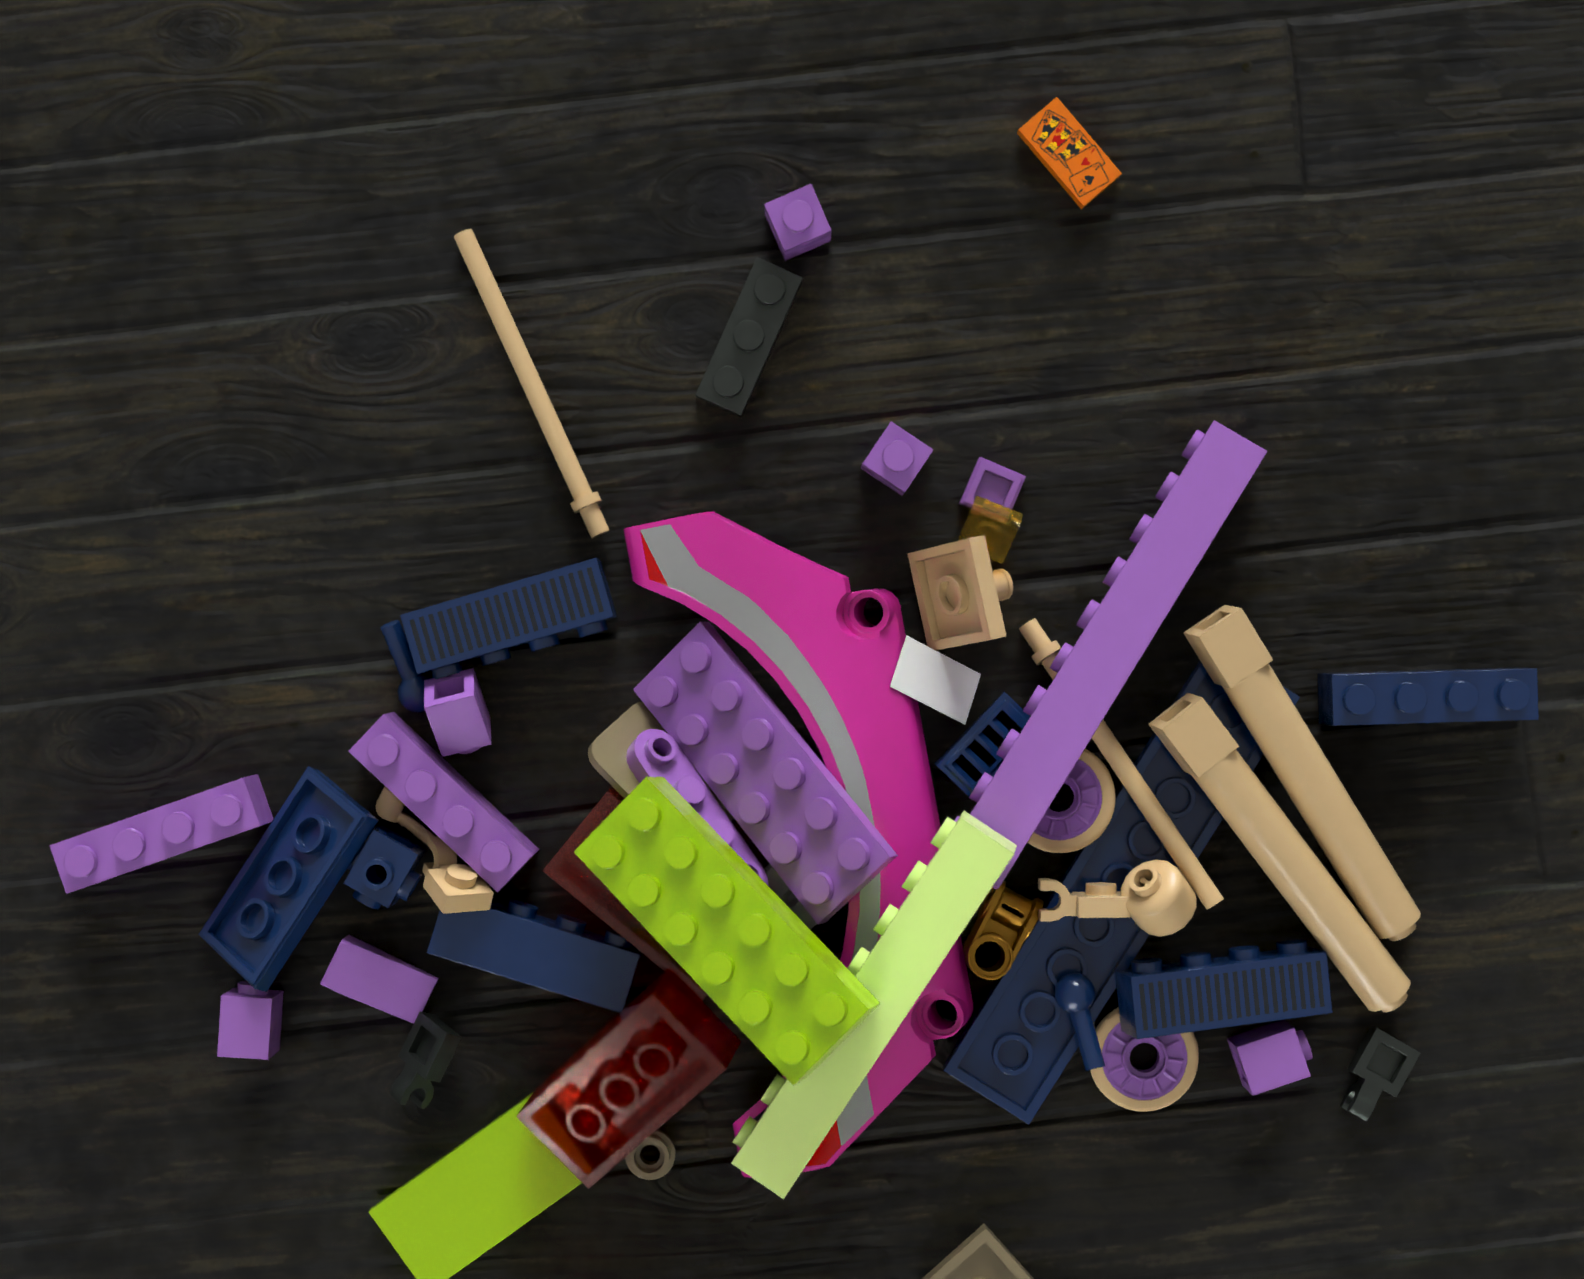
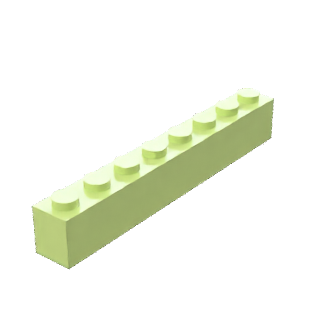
M963 811L957 822L949 817L946 818L931 841V844L938 848L937 852L928 865L918 861L901 886L910 893L899 909L889 904L873 929L881 935L870 952L861 947L847 968L881 1004L807 1078L793 1086L787 1078L784 1079L777 1074L760 1099L768 1107L758 1121L749 1116L732 1142L740 1147L731 1164L782 1199L785 1198L1015 854L1016 844L966 811Z

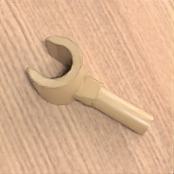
M384 787L376 802L377 814L382 819L398 823L402 827L404 826L428 846L429 837L435 835L411 817V815L403 812L405 805L387 787Z

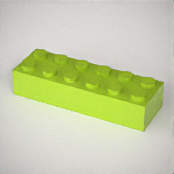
M645 777L574 851L583 863L793 1086L807 1078L881 1004L664 777Z

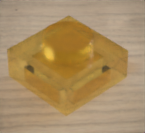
M976 496L957 541L985 535L990 559L1003 564L1020 527L1023 514Z

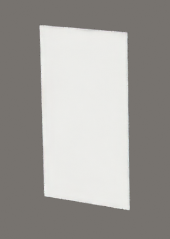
M906 635L890 687L965 725L981 674Z

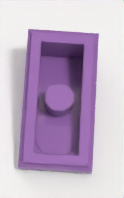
M347 935L341 940L320 984L339 994L414 1024L419 1012H423L439 978L351 935Z

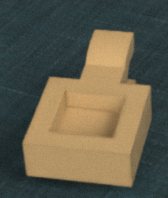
M438 836L429 837L428 847L433 852L434 862L424 863L422 872L425 875L423 888L443 914L490 910L494 892L485 880L470 866L457 864V854Z
M1038 878V889L1040 891H1055L1059 897L1055 907L1038 909V916L1041 922L1056 921L1064 916H1077L1078 918H1131V914L1126 907L1129 897L1121 896V891H1116L1115 883H1086L1085 891L1070 893L1066 886L1056 879Z

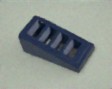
M1005 692L934 763L968 797H970L982 775L986 772L994 777L1004 760L996 755L999 748L982 731L989 725L1005 740L1010 731L996 718L1001 710L1022 730L1030 718ZM974 740L994 757L988 765L968 747ZM961 754L980 772L974 780L955 762Z

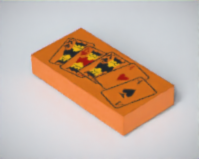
M1058 97L1053 99L1017 131L1019 137L1081 209L1122 174Z

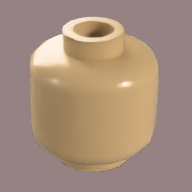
M1155 859L1143 862L1132 869L1125 877L1121 886L1120 895L1129 897L1126 907L1131 914V918L1140 929L1149 935L1162 937L1176 933L1187 925L1197 908L1196 894L1191 885L1176 866L1165 860Z

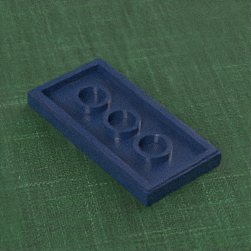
M308 766L198 935L254 989L267 992L379 820L320 770Z

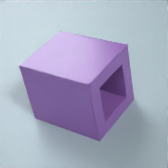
M812 184L764 204L766 220L785 261L831 241L832 230Z
M891 421L863 462L861 469L903 496L933 449Z
M474 668L439 679L424 680V709L442 757L456 753L468 754L481 747L491 745V717Z
M239 981L237 988H232L222 994L217 1057L269 1060L279 1052L283 991L268 990L265 992L254 989L247 981Z
M1285 1020L1227 1038L1242 1086L1252 1096L1311 1076L1306 1063L1307 1060L1313 1058L1308 1040L1302 1030L1296 1031Z

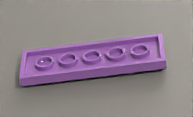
M699 622L633 689L664 730L675 739L693 767L817 924L826 923L898 856L710 622Z

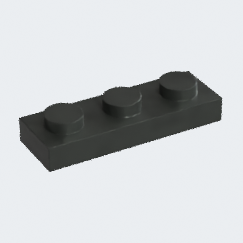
M756 258L695 394L697 398L742 418L802 284L803 277L763 259Z

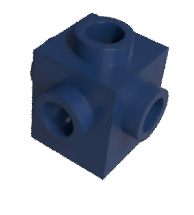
M382 825L373 829L367 842L362 845L347 868L350 872L343 884L354 889L352 896L357 901L373 909L379 910L381 905L390 908L398 902L399 898L407 901L421 879L422 875L416 872L415 869L426 849ZM379 865L385 868L387 873L386 877L381 874L379 870Z

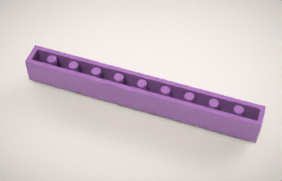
M1215 420L1206 434L1198 429L1193 434L1181 455L1189 460L1180 476L1173 472H1170L1155 497L1163 502L1154 518L1146 514L1141 518L1129 539L1137 544L1127 561L1118 556L1103 580V583L1108 585L1110 589L1101 604L1092 599L1076 624L1084 630L1074 647L1066 642L1064 643L1050 666V669L1057 672L1054 680L1047 690L1038 685L1023 712L1031 716L1021 733L1014 729L1010 730L996 753L997 756L1004 759L994 777L985 772L969 797L977 803L970 815L1017 845L1015 854L993 885V888L996 890L1000 888L1267 453V450Z

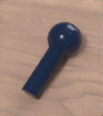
M395 620L384 624L380 629L402 680L398 687V699L401 705L411 712H425L424 680L432 678L424 673L417 674L409 644L400 621Z
M1067 974L1056 984V1002L1064 1011L1070 1013L1085 1071L1104 1067L1105 1063L1090 1007L1095 1000L1094 985L1083 974Z

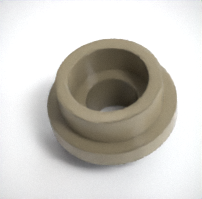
M646 1128L636 1132L629 1139L625 1149V1160L628 1168L634 1175L645 1180H655L663 1177L671 1170L675 1161L676 1151L672 1139L665 1132L655 1128ZM646 1145L656 1146L660 1151L659 1158L654 1161L646 1160L641 1154L642 1148Z

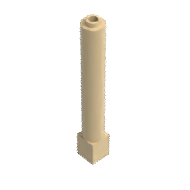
M1229 605L1222 606L1183 632L1214 684L1223 687L1369 927L1378 939L1389 938L1390 941H1398L1409 936L1416 929L1415 923L1421 915L1418 907L1269 663L1273 659L1243 609Z
M1191 693L1185 694L1148 725L1182 770L1194 778L1305 927L1327 953V956L1369 1011L1382 1010L1383 1012H1391L1400 1007L1408 997L1406 992L1411 984L1409 978L1236 748L1239 745L1203 697Z

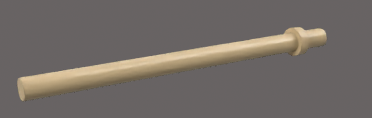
M466 229L454 236V239L574 499L570 505L574 513L580 512L591 538L603 535L610 531L598 505L602 501L598 491L592 492L473 230Z
M1036 618L1021 626L1019 630L1035 653L1031 657L1036 665L1042 664L1052 680H1054L1057 672L1050 669V666L1060 651L1061 646L1057 640L1051 642ZM1103 719L1092 736L1093 741L1206 910L1222 901L1224 899Z

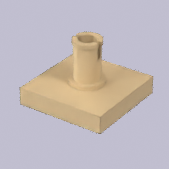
M985 535L907 554L928 647L934 650H941L1007 636L999 601L1008 600L1011 597L1013 581L1010 574L1004 569L992 571Z

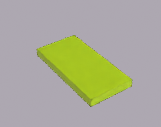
M534 1091L369 1210V1214L416 1279H449L589 1179L593 1172Z

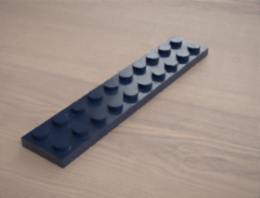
M1199 661L1172 705L1187 693L1203 697L1239 745L1236 748L1252 771H1254L1264 754L1223 687L1214 684L1203 664ZM1284 687L1295 705L1300 697ZM1153 733L1134 765L1198 859L1223 820V817L1194 778L1182 770L1158 736ZM1123 784L1120 785L1115 793V808L1109 825L1098 839L1078 851L1059 881L1066 886L1070 893L1085 891V884L1093 882L1115 883L1116 891H1121L1125 877L1133 868L1143 862L1155 859L1168 861L1178 868ZM1052 892L1043 908L1050 909L1057 905L1059 900L1057 892ZM1064 916L1059 920L1041 922L1038 918L1030 935L1023 942L1010 970L1006 975L997 979L943 1064V1071L1029 1125L1079 1047L1070 1013L1064 1011L1056 1002V984L1063 976L1070 973H1080L1088 977L1095 988V1000L1090 1007L1094 1022L1117 987L1115 971L1129 968L1131 961L1134 960L1149 934L1140 929L1132 918H1078L1077 916Z

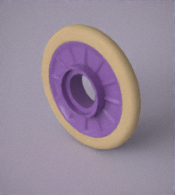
M1084 749L1064 782L1073 791L1074 799L1072 805L1062 812L1052 811L1048 808L1027 842L1030 845L1051 853L1074 852L1093 843L1109 825L1114 813L1116 800L1114 782L1105 764L1087 749Z
M1119 1007L1108 1013L1095 1030L1105 1066L1090 1070L1099 1090L1113 1103L1133 1111H1155L1176 1102L1191 1086L1199 1063L1198 1045L1193 1032L1136 1039L1121 1031ZM1140 1043H1150L1156 1048L1157 1060L1149 1069L1140 1070L1131 1065L1130 1053Z

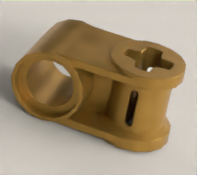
M1003 881L998 890L992 887L982 903L978 918L963 947L968 968L977 976L986 980H995L1006 975L1023 942L1033 930L1039 918L1038 909L1043 908L1044 901L1039 898L1030 900L1006 887L1005 881ZM1006 904L1018 910L1020 914L1015 915L1001 906ZM992 941L997 943L1000 948V957L997 963L987 968L978 966L975 961L976 949L984 942Z

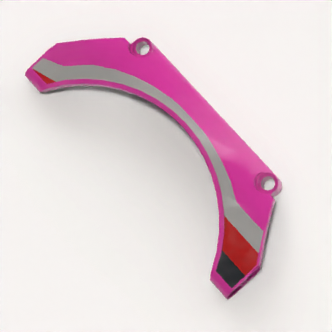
M715 511L691 514L623 529L633 581L648 590L685 605L711 621L743 646L775 679L799 712L821 753L826 768L898 855L849 901L843 952L840 959L845 967L848 968L861 947L870 952L881 935L873 929L889 904L899 909L910 893L901 886L916 863L921 861L928 865L938 850L937 847L931 844V841L941 825L918 701L890 687L906 638L901 605L898 598L886 589H867L851 592L849 577L779 546L715 513ZM870 598L878 600L883 608L882 620L876 626L869 623L864 615V606ZM961 935L802 1172L831 1166L936 1056L933 1040L954 1036L969 1021L974 1011V1002ZM937 1000L951 1002L957 1011V1020L947 1021L943 1019L936 1009ZM759 1100L733 1123L735 1137L749 1116L756 1121L760 1119L768 1107L765 1103ZM741 1170L742 1176L752 1178Z

